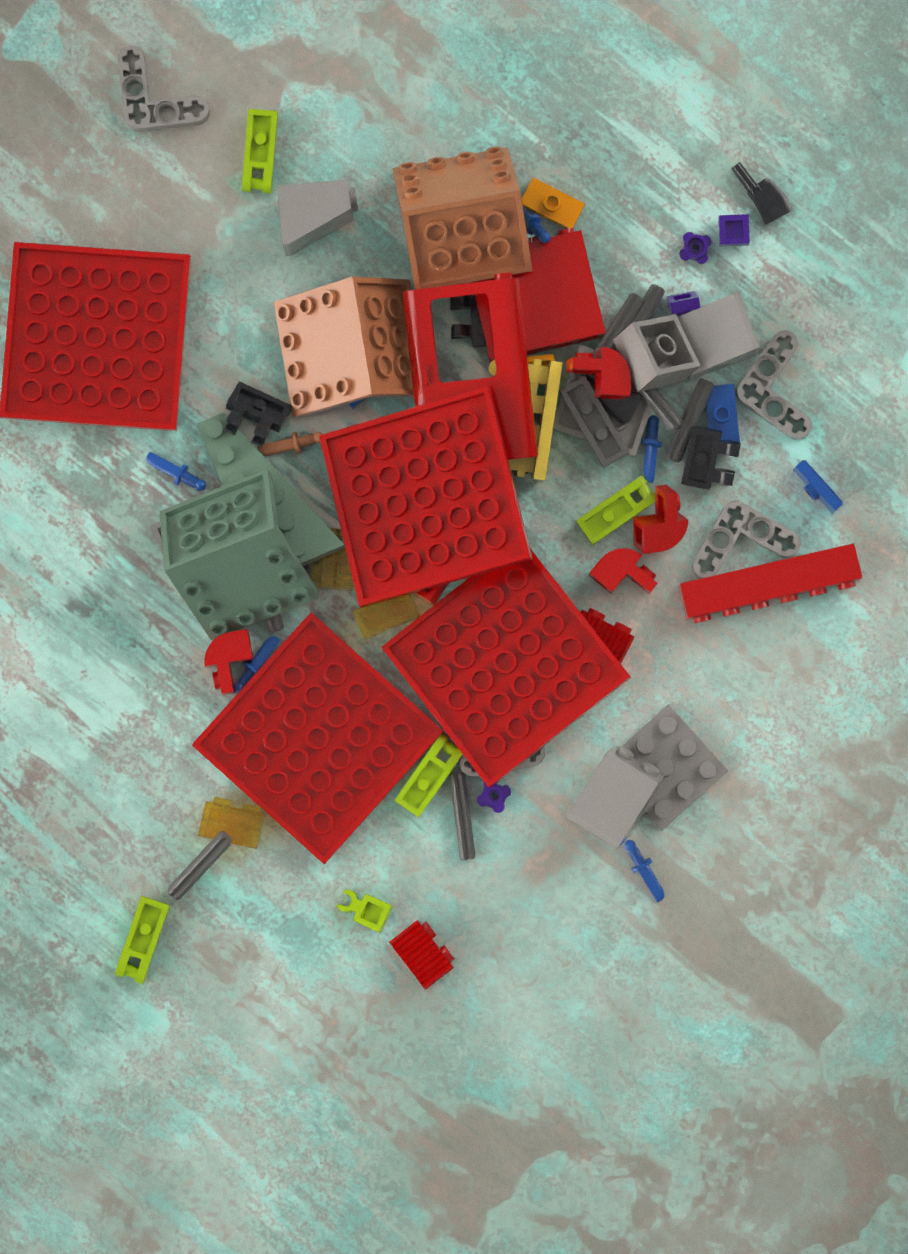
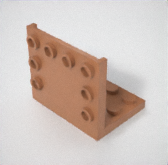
M495 146L478 153L462 152L456 157L450 158L434 157L429 159L428 162L417 164L406 162L399 165V167L392 168L415 289L495 278L494 274L512 272L513 275L532 271L521 192L508 147Z
M352 276L274 302L293 417L307 416L368 397H414L402 296L403 291L411 290L410 279Z

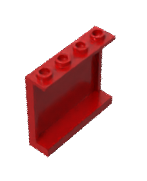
M574 228L557 231V236L551 237L547 244L541 243L536 236L528 238L532 271L512 275L513 278H519L527 355L603 338L606 332L582 231H574ZM495 278L486 279V280H480V281H475V282L495 280ZM476 294L475 299L487 346V354L491 363L495 360L489 299L486 294Z

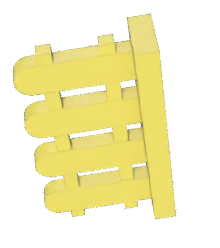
M534 359L533 364H528L533 415L534 413L540 414L539 426L535 425L538 457L508 461L510 469L517 470V477H525V472H531V479L545 481L563 362L548 361V366H541L542 360ZM495 360L488 367L489 373L492 376L496 374ZM538 384L545 385L543 396L537 395Z

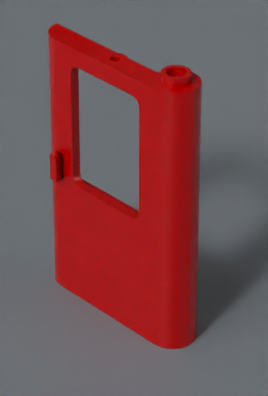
M512 272L494 274L495 280L403 291L402 296L415 407L488 385L491 388L508 460L538 457L519 278H513ZM486 294L489 299L496 374L489 378L441 382L438 372L431 308L432 302L436 299Z

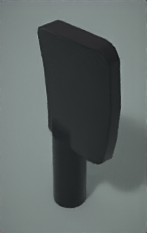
M741 162L731 168L748 191V196L754 202L766 225L792 210L790 202L772 180L765 178L757 184Z
M580 374L595 384V374ZM631 391L630 396L624 400L598 399L607 413L623 423H628L642 396Z

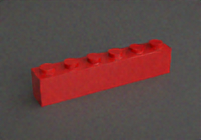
M852 543L680 583L678 588L686 620L693 619L694 624L712 620L711 615L722 612L723 617L740 614V608L751 606L753 611L769 607L768 601L780 599L781 604L799 600L798 594L809 592L810 597L826 594V588L837 585L839 590L856 587L855 581L862 579V573L855 545Z

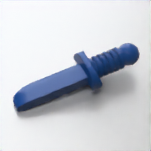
M523 207L527 233L535 235L543 244L549 243L551 236L540 224L541 218L537 214L530 215Z
M656 415L648 418L646 439H641V444L646 445L644 478L649 483L654 482L657 448L662 446V442L657 441L659 418Z
M149 452L147 455V462L154 468L175 478L173 483L177 486L182 481L198 491H203L206 488L204 480H200L198 477L187 472L189 466L183 464L180 468L152 452Z
M276 636L268 638L250 663L247 661L243 662L242 666L246 669L243 675L241 674V677H239L238 682L233 686L236 693L262 667L280 642L279 638Z
M627 840L624 847L628 851V855L631 857L634 865H636L631 870L633 873L639 871L657 903L664 899V890L649 866L653 861L650 857L644 860L645 858L641 855L642 853L638 850L639 848L636 847V843L633 840Z

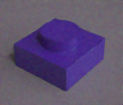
M749 214L719 215V247L749 246Z
M695 291L666 296L668 309L671 314L682 316L701 308L699 296Z

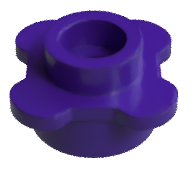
M692 232L685 233L683 236L684 246L679 253L680 258L684 261L689 259L696 260L699 264L706 263L708 260L707 249L712 243L710 237L707 235H694ZM693 246H698V250H693Z
M484 782V790L477 797L478 804L482 807L488 806L493 808L496 813H501L505 809L504 802L506 798L511 795L510 787L508 785L501 786L495 784L488 788ZM496 793L497 798L493 799L491 794Z

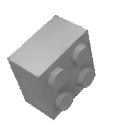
M676 314L633 322L613 339L618 352L628 363L631 379L637 392L681 383L700 367Z

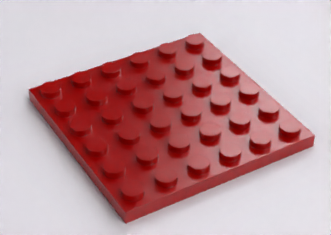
M14 242L0 418L177 431L191 255Z
M488 385L319 435L360 607H367L533 559L491 388Z
M532 550V560L469 577L437 602L435 606H432L381 646L488 788L498 783L632 678Z
M310 612L193 742L192 746L325 865L444 731Z

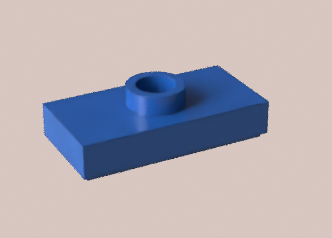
M734 384L714 385L705 405L708 428L721 430V440L740 442Z
M802 460L793 469L806 484L804 487L806 493L814 501L819 499L832 514L843 505V501L806 460Z

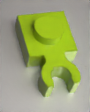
M344 889L343 893L351 897V904L349 906L337 904L336 907L344 913L356 912L353 921L381 934L394 907L366 893L361 901L356 893Z

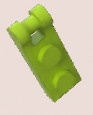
M248 109L242 192H251L254 189L262 190V193L272 194L278 111ZM253 170H264L263 179L252 178Z
M641 475L575 521L592 546L655 503V492H652L648 487V481H646L644 475ZM635 491H637L643 499L637 504L630 495Z
M444 733L437 738L394 800L417 817L421 816L463 755L459 748L448 740L449 737ZM440 750L450 756L446 763L436 757Z
M141 896L115 971V976L121 978L128 976L134 978V982L144 984L170 905ZM131 956L141 959L139 967L129 964Z

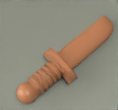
M297 432L291 433L292 438L267 443L262 448L257 446V449L263 456L294 449L295 453L299 454L301 453V447L320 443L319 435H322V433H311L305 436L302 435V437L299 436L298 438Z

